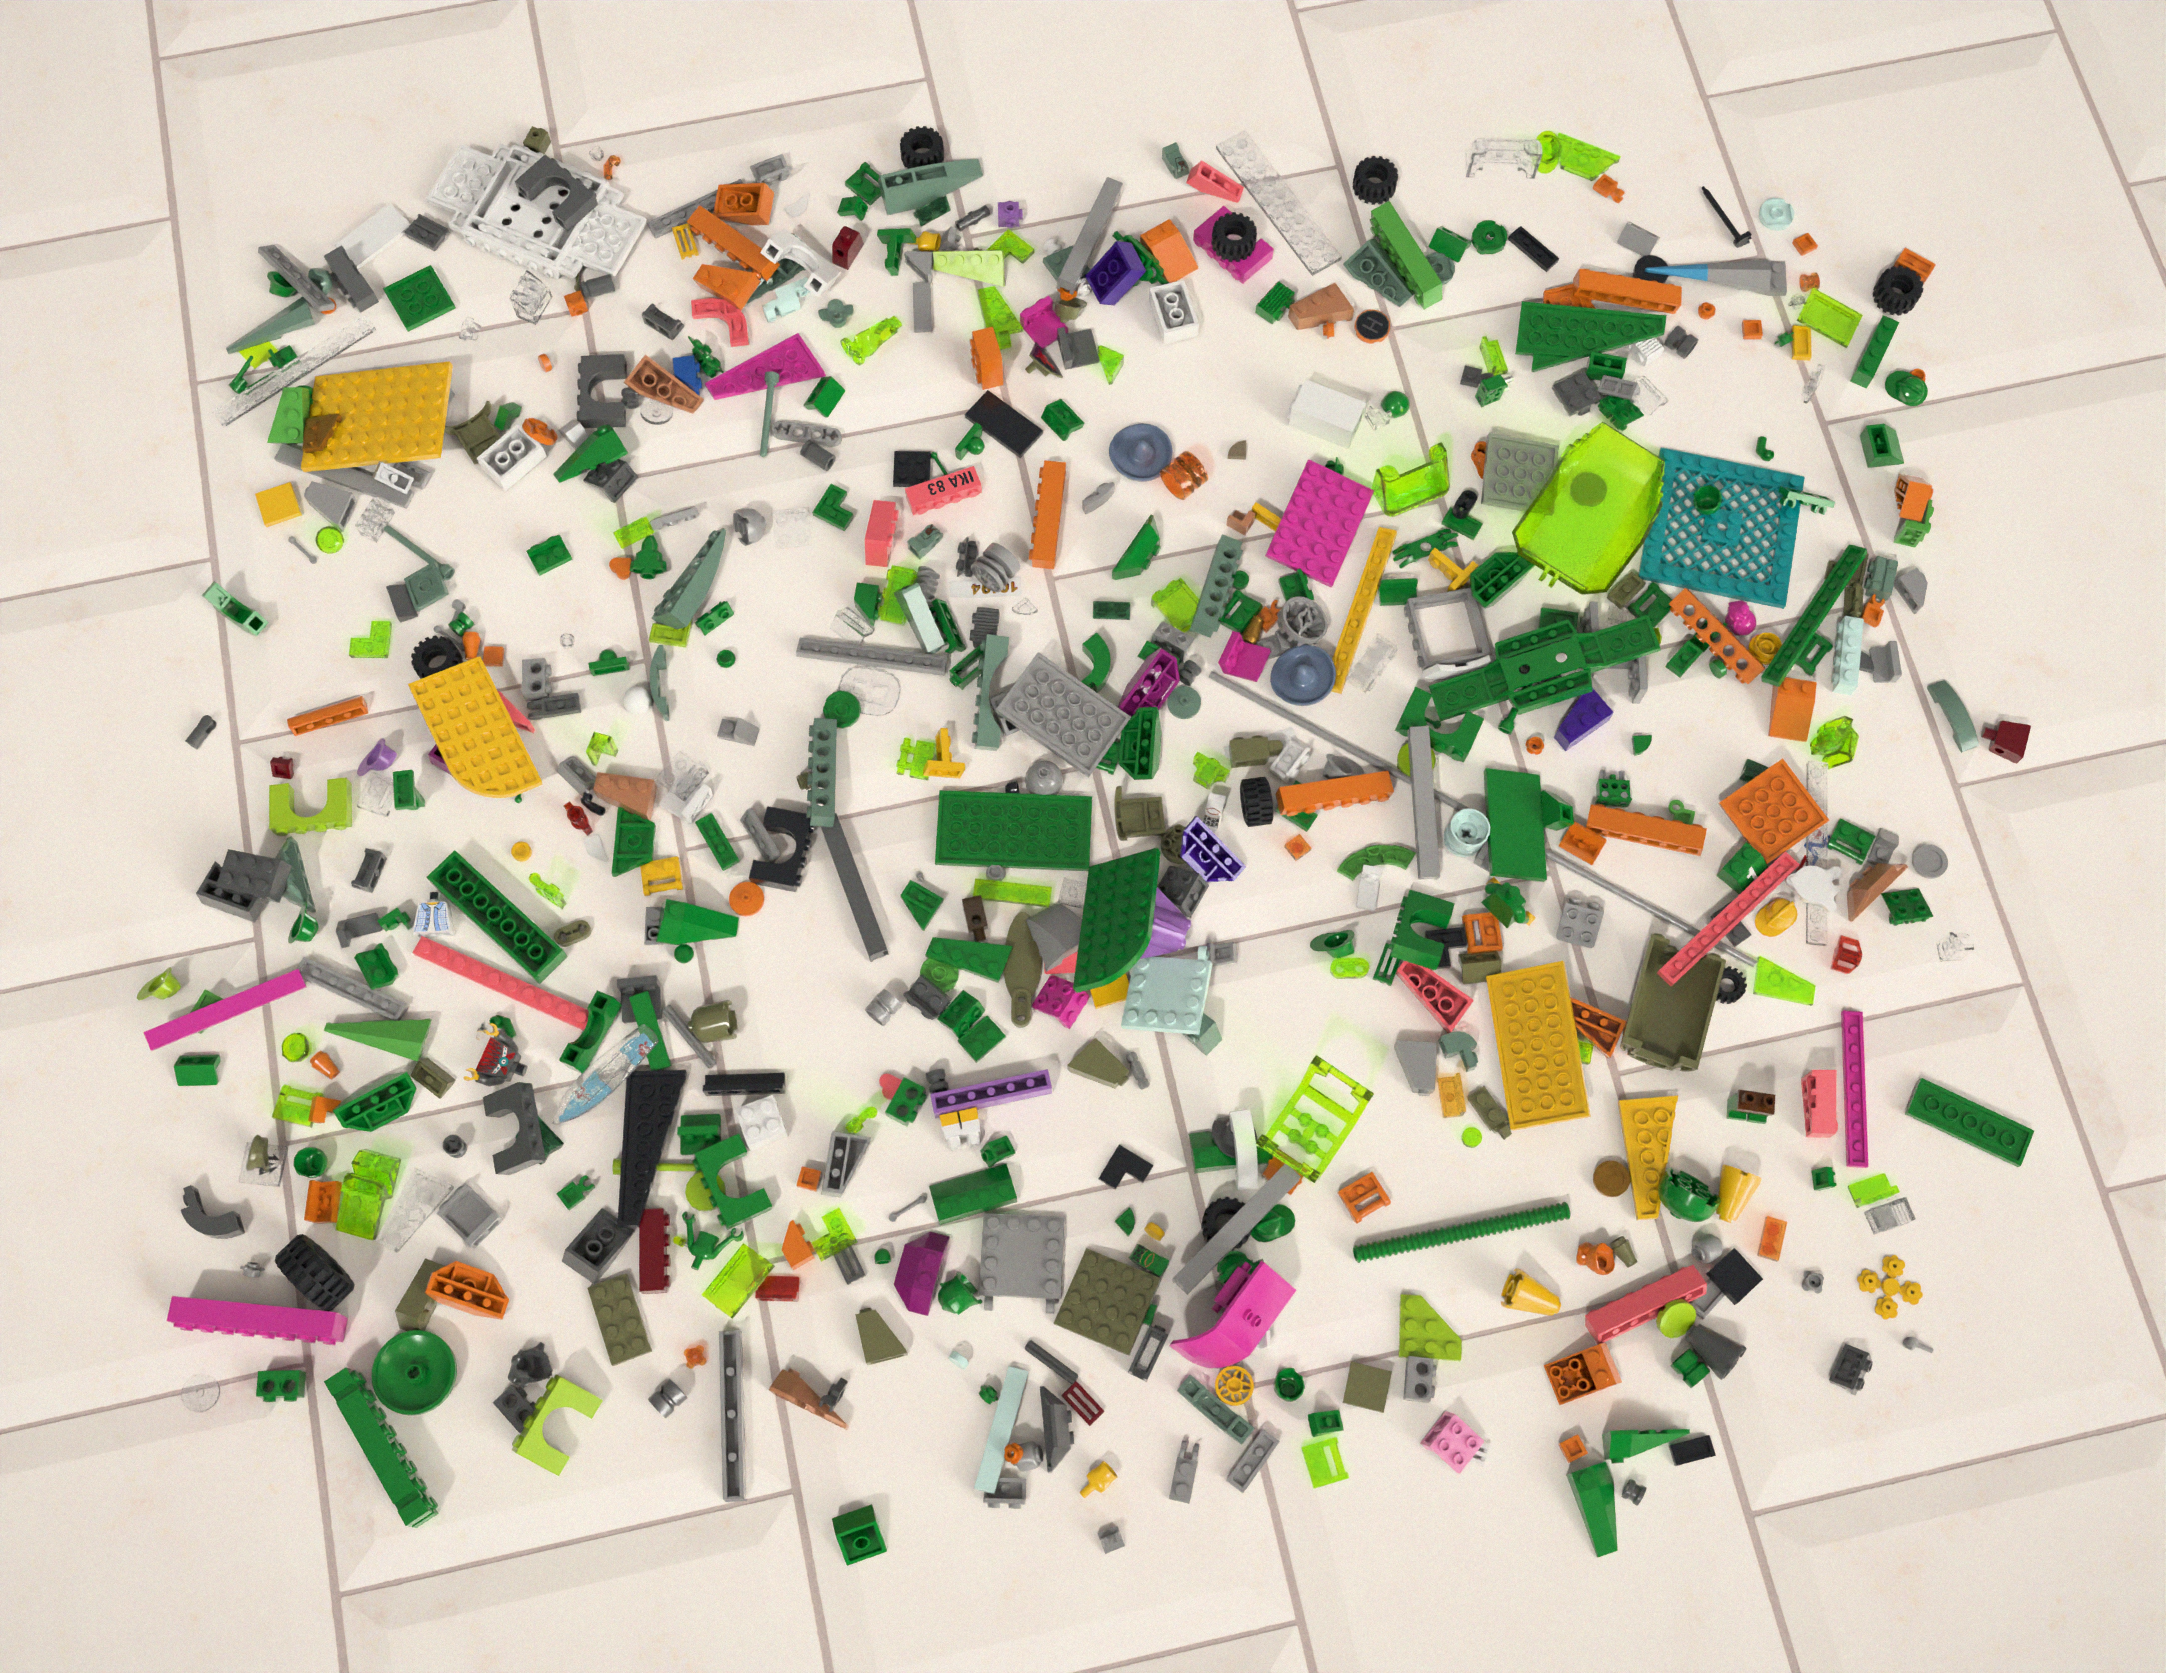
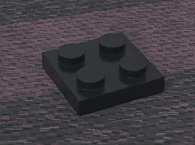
M894 451L893 487H911L929 481L931 451Z

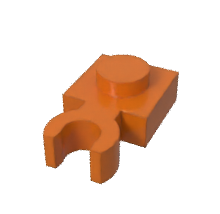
M1875 594L1864 605L1860 618L1864 619L1865 623L1874 628L1880 624L1884 610L1880 608L1885 603L1884 599L1878 603L1875 600Z
M1278 600L1272 602L1270 609L1265 606L1257 615V617L1264 620L1262 630L1265 633L1277 623V614L1280 609H1276L1275 606L1278 604Z

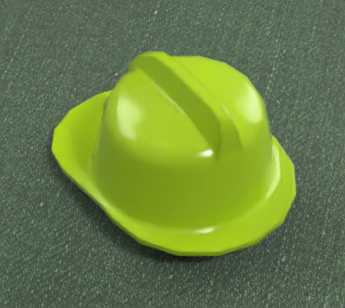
M167 968L163 973L147 982L138 992L137 999L143 1000L153 996L164 1000L176 994L181 989V985L171 974L172 968Z

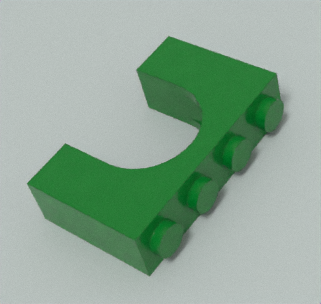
M1415 687L1394 731L1408 737L1407 730H1409V727L1428 725L1425 720V710L1433 694ZM1467 711L1459 728L1450 734H1441L1429 727L1430 747L1436 752L1444 753L1452 759L1464 763L1484 718Z
M1410 889L1408 896H1403L1400 907H1403V910L1400 909L1397 920L1400 923L1395 925L1393 934L1396 937L1392 936L1389 948H1392L1391 957L1437 970L1444 944L1418 935L1412 929L1411 924L1422 922L1447 929L1455 903Z
M736 1134L694 1153V1160H692L696 1172L700 1171L703 1178L700 1181L704 1190L708 1189L711 1194L708 1198L712 1207H716L719 1212L717 1219L721 1227L725 1225L726 1230L772 1210V1204L764 1188L742 1198H731L722 1193L717 1185V1175L725 1165L747 1156V1150L740 1134Z

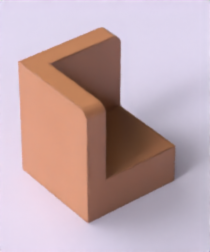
M1236 510L1232 516H1228L1226 525L1246 535L1255 521L1256 513L1249 510L1244 515Z

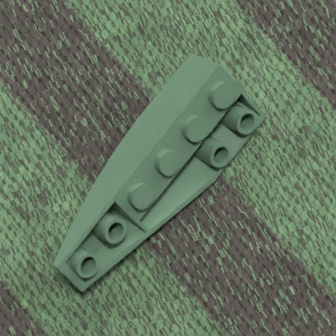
M979 159L958 160L879 175L878 185L888 216L922 208L982 177L983 173Z
M724 528L717 531L714 530L709 534L706 543L701 547L673 586L664 593L663 601L654 609L655 613L652 616L654 621L674 629L688 626L705 599L718 569L726 536Z

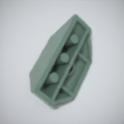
M292 836L288 837L275 858L292 865L282 897L284 896L289 902L299 907H302L304 901H307L306 910L312 913L316 912L298 842Z

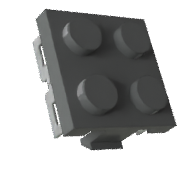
M1584 371L1552 386L1555 396L1563 404V408L1569 417L1577 412L1579 416L1590 412L1591 405H1596L1602 399Z

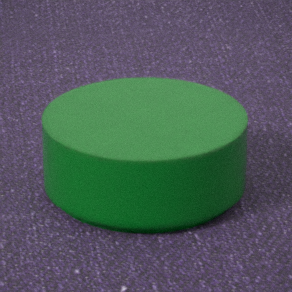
M1238 570L1235 575L1232 574V578H1234L1232 587L1234 589L1242 590L1248 586L1249 576L1246 572Z
M1715 659L1709 664L1710 670L1715 677L1720 679L1727 674L1726 666L1722 661Z

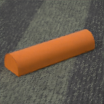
M359 696L288 718L287 722L294 736H298L368 714L369 712L363 696Z

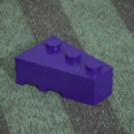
M1592 687V692L1581 695L1558 728L1554 739L1566 752L1607 723L1614 712Z

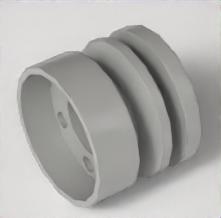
M994 542L985 549L983 557H978L977 562L971 565V571L977 580L994 592H1000L1008 584V578H1013L1020 570V564L1016 557L1004 546Z

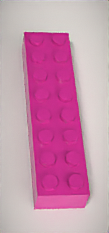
M172 1296L167 1321L173 1323V1327L180 1328L183 1331H193V1329L201 1330L204 1333H214L216 1331L224 1335H234L235 1332L236 1334H242L241 1336L254 1337V1335L265 1339H275L276 1336L285 1341H295L296 1338L303 1340L302 1342L315 1343L317 1340L326 1345H336V1342L343 1343L348 1320L347 1317L331 1311Z

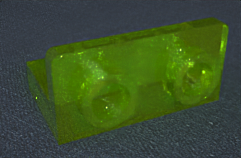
M646 515L613 531L622 549L654 533Z

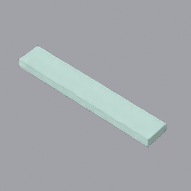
M1008 1366L975 1482V1490L995 1494L1005 1459L1004 1449L1010 1441L1029 1371Z

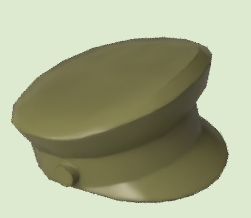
M257 1134L252 1140L245 1169L250 1171L258 1167L263 1168L268 1173V1138Z

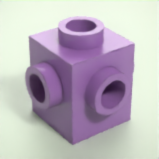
M998 202V227H1020L1019 220H1023V211L1019 209V202Z

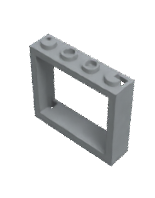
M1471 588L1407 600L1404 607V615L1409 619L1408 630L1410 634H1413L1414 640H1412L1414 651H1417V665L1419 668L1421 667L1422 673L1425 669L1436 664H1455V667L1466 666L1467 662L1487 655L1491 656L1477 601L1471 595ZM1464 602L1478 654L1428 662L1415 610Z

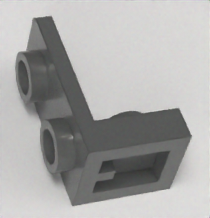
M372 913L338 921L336 934L341 948L349 947L351 939L382 931V927L377 921L379 919L378 914Z

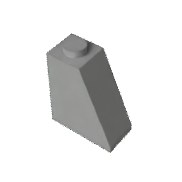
M311 481L304 493L305 499L312 508L336 529L344 532L357 503V499L352 492Z
M1396 1040L1394 1050L1412 1092L1418 1093L1419 1096H1430L1435 1091L1436 1043Z

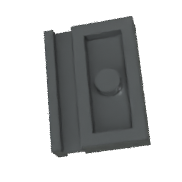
M418 214V218L414 219L404 233L406 237L436 251L444 241L446 234L450 232L448 228Z

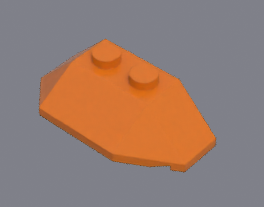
M458 1261L432 1272L425 1290V1294L438 1303L475 1316L500 1320L503 1319L509 1302V1298L505 1295L494 1274Z

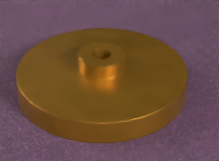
M1605 1161L1595 1169L1593 1183L1602 1195L1618 1197L1628 1189L1630 1175L1621 1163Z

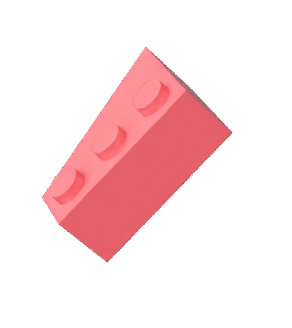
M873 501L865 535L866 565L888 567L893 534H895L896 530L895 521H898L899 510H896V502Z
M1811 1070L1801 1079L1806 1137L1830 1138L1838 1130V1122L1836 1120L1837 1070Z

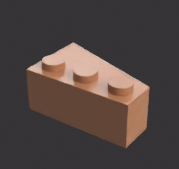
M1333 283L1290 305L1288 318L1297 330L1319 327L1320 324H1325L1326 321L1328 323L1334 322V324L1336 321H1352L1354 308L1337 284Z
M597 772L593 789L597 798L616 807H621L630 814H636L641 816L642 819L651 821L657 792V785L653 779Z

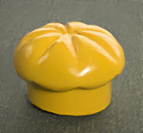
M1765 632L1754 636L1750 640L1748 650L1763 665H1769L1781 648L1782 643L1775 634Z

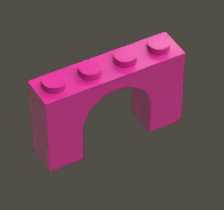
M1223 205L1194 230L1193 241L1198 247L1204 249L1210 258H1214L1223 269L1229 271L1235 280H1239L1244 284L1273 259L1274 249L1261 238L1256 242L1252 255L1250 257L1247 256L1245 260L1240 259V262H1236V260L1228 262V259L1223 260L1221 259L1222 256L1218 257L1216 251H1213V245L1211 244L1213 226L1220 216L1225 217L1226 213L1232 214Z

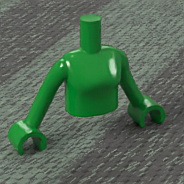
M687 1211L682 1214L683 1221L687 1225L688 1250L695 1256L691 1266L694 1270H699L703 1259H715L733 1240L739 1242L744 1238L743 1231H741L739 1236H734L736 1228H733L731 1235L718 1245L719 1238L703 1231L699 1232L694 1242L693 1224L696 1220L695 1215L693 1214L690 1219H686L688 1216Z

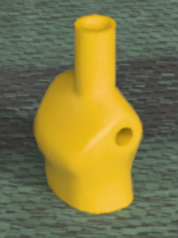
M924 231L920 237H916V243L907 244L918 245V249L922 252L938 251L941 244V235Z
M1102 1461L1099 1466L1086 1475L1089 1484L1080 1491V1494L1086 1498L1094 1490L1100 1493L1104 1492L1118 1478L1117 1474L1105 1461Z

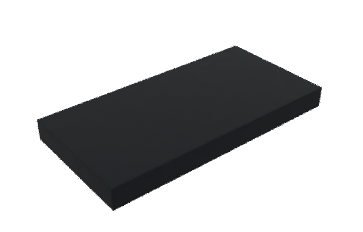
M989 390L965 414L967 420L973 424L976 422L980 424L982 431L1019 458L1043 434L1041 428Z

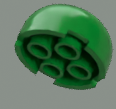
M1668 1168L1658 1184V1195L1662 1204L1670 1211V1214L1677 1219L1682 1218L1690 1222H1702L1709 1219L1720 1205V1197L1717 1194L1713 1196L1708 1189L1709 1186L1694 1176L1681 1170L1679 1173L1673 1172L1672 1168Z

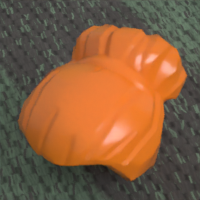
M1584 1242L1579 1245L1576 1255L1578 1265H1586L1590 1270L1599 1275H1608L1614 1270L1613 1249L1607 1244L1599 1243L1593 1246L1589 1242Z

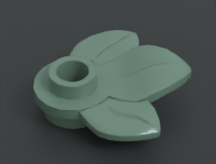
M839 299L829 301L828 308L818 310L819 317L823 321H829L835 328L843 327L846 324L847 318L854 312L853 305L844 306Z

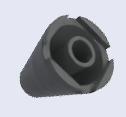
M1701 1324L1698 1326L1693 1325L1687 1332L1689 1336L1688 1342L1720 1380L1730 1373L1737 1364L1739 1357H1742L1747 1350L1744 1345Z

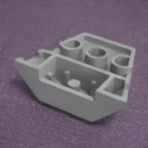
M1056 903L1026 920L1032 938L1038 946V953L1044 961L1046 972L1060 965L1064 958L1078 951L1082 919L1062 904Z

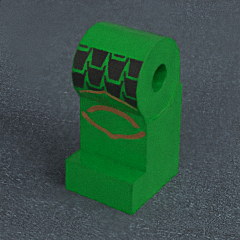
M1140 1244L1135 1246L1129 1256L1133 1263L1159 1278L1163 1276L1170 1262L1168 1259L1159 1256L1153 1251L1151 1252Z

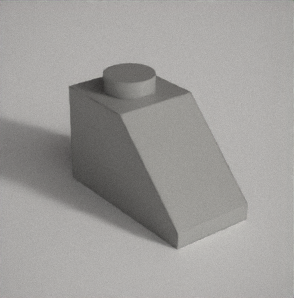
M1915 568L1899 577L1894 583V587L1914 615L1917 614L1924 606L1928 582L1925 575L1918 568Z

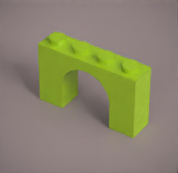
M347 777L327 779L326 805L321 812L312 817L296 815L294 809V789L289 783L269 785V829L275 835L286 836L288 833L306 834L307 831L325 832L327 829L345 830L347 827H352V784Z
M556 1374L554 1378L551 1377L547 1382L546 1392L543 1397L540 1396L534 1406L536 1409L532 1415L526 1418L523 1424L524 1429L513 1440V1448L511 1450L559 1476L570 1457L546 1443L542 1433L546 1417L557 1408L570 1407L592 1419L603 1400Z

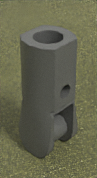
M209 715L203 716L185 742L198 749L207 736L215 729L216 721Z

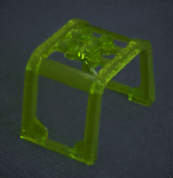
M1316 1055L1311 1061L1300 1085L1267 1134H1262L1259 1137L1256 1147L1262 1152L1266 1150L1297 1171V1173L1307 1178L1309 1184L1315 1186L1362 1116L1374 1093ZM1330 1073L1351 1087L1352 1091L1350 1094L1359 1102L1355 1111L1351 1113L1312 1087L1310 1083L1315 1074L1327 1077ZM1303 1095L1346 1123L1338 1137L1329 1131L1328 1126L1313 1120L1309 1113H1301L1294 1108ZM1289 1115L1298 1119L1301 1127H1307L1303 1130L1302 1135L1299 1130L1290 1129L1284 1125ZM1281 1131L1287 1135L1290 1143H1297L1304 1148L1308 1155L1315 1154L1321 1158L1322 1161L1316 1170L1305 1162L1299 1163L1278 1148L1279 1145L1272 1141L1277 1132ZM1314 1132L1318 1138H1326L1333 1143L1327 1153L1321 1150L1315 1141L1310 1140L1313 1138Z

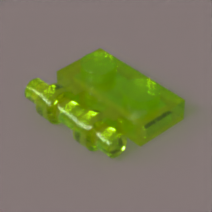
M904 738L903 744L900 745L901 754L900 759L897 760L896 767L898 768L896 774L904 775L905 770H910V778L928 781L929 776H923V768L928 760H933L936 744L917 740L916 746L913 747L910 746L911 739ZM908 754L913 755L912 763L907 762Z
M872 1106L866 1107L842 1128L847 1134L851 1132L856 1134L864 1127L862 1123L867 1118L871 1119L877 1116V1109Z

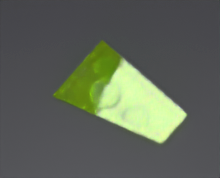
M1760 955L1757 957L1754 995L1808 1006L1814 1004L1816 985Z

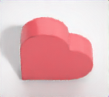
M888 1073L880 1077L879 1083L881 1088H883L882 1094L884 1098L892 1100L902 1082L901 1079Z

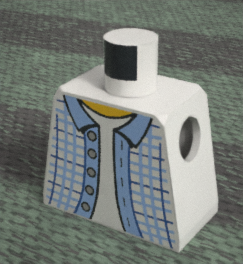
M430 892L429 902H420L418 904L413 926V934L417 938H421V936L426 938L455 936L451 907L446 901H441L440 892Z

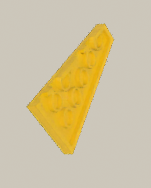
M1678 1096L1618 1101L1636 1221L1657 1219L1659 1217L1661 1200L1658 1195V1184L1665 1173L1668 1162Z

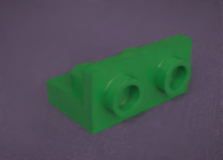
M1062 399L1046 405L1041 419L1062 441H1066L1070 433L1083 428L1085 424Z
M560 535L551 536L546 541L535 544L526 551L539 576L573 560Z
M1301 568L1297 569L1296 574L1278 579L1285 602L1293 597H1305L1312 601L1314 600L1313 592L1307 586V576L1305 573H1302Z
M382 943L377 944L375 949L357 953L354 957L371 990L392 985L398 976L397 967L392 963L389 953Z
M963 990L937 1019L960 1039L982 1016L985 1009L979 1000Z

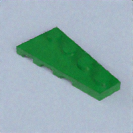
M932 937L925 956L999 983L1013 946Z

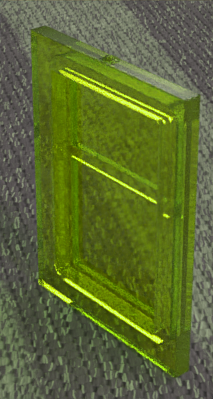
M1812 288L1796 321L1847 348L1863 315L1819 290Z
M743 1243L702 1293V1296L733 1319L775 1266L755 1252L754 1249Z

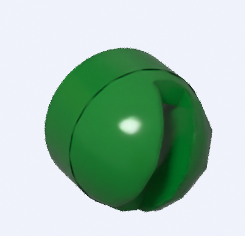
M881 1248L876 1251L874 1255L875 1264L891 1262V1255L887 1249Z

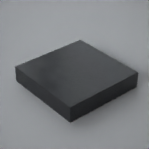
M1735 1248L1706 1273L1734 1305L1738 1304L1763 1280Z

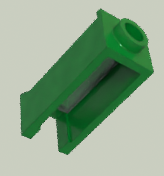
M980 645L949 670V680L955 687L958 686L961 690H964L969 683L981 674V669H978L979 659L983 658V651H980Z

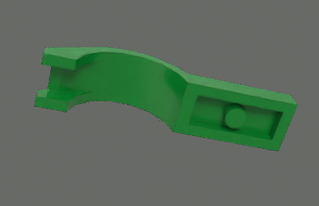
M1707 620L1700 627V629H1705L1707 627ZM1697 632L1665 666L1679 678L1710 646L1707 642L1703 644L1696 637ZM1713 632L1711 640L1714 642L1720 633Z

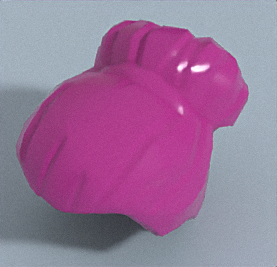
M1740 600L1728 603V613L1725 616L1727 627L1736 635L1751 634L1756 628V618L1752 611L1749 610L1747 602Z

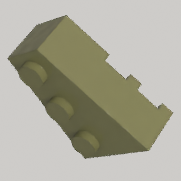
M425 1258L395 1310L400 1329L405 1331H425L438 1303L425 1294V1290L431 1273L445 1267L444 1265Z

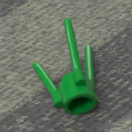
M250 356L228 386L239 395L242 392L247 394L251 389L270 379L276 373L272 372L247 387L248 382L242 377L250 367V362L253 359V356Z

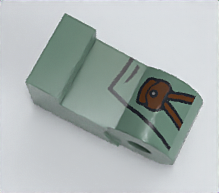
M1177 142L1162 148V160L1175 179L1190 173L1188 164L1181 155Z
M930 524L915 538L912 537L907 541L908 549L920 560L940 542L943 533L933 524Z

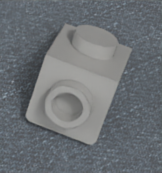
M1234 942L1217 945L1207 943V951H1209L1208 960L1214 966L1237 963L1236 944Z

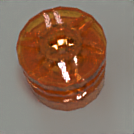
M1189 451L1182 452L1174 459V463L1170 462L1160 470V477L1164 485L1180 500H1185L1194 492V488L1198 489L1208 481L1206 469L1199 459Z

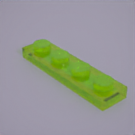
M976 878L973 890V897L981 895L982 900L1050 907L1052 887Z

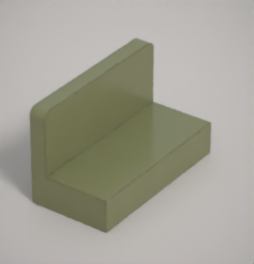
M1497 951L1458 954V961L1462 968L1463 984L1487 982L1486 976L1501 973V958Z

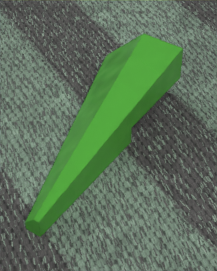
M432 1019L375 1020L353 1023L327 1022L324 1031L418 1062L422 1056Z

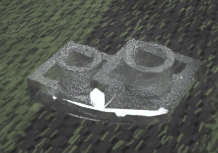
M1818 364L1815 371L1811 372L1808 383L1802 388L1803 403L1807 404L1814 396L1822 381L1825 365Z

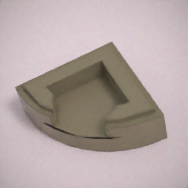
M1246 441L1235 443L1230 448L1227 459L1246 460Z

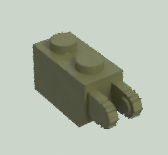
M1261 735L1247 739L1236 737L1229 741L1231 768L1265 765L1269 757L1278 756L1282 752L1284 744L1280 740L1268 741V737H1262Z

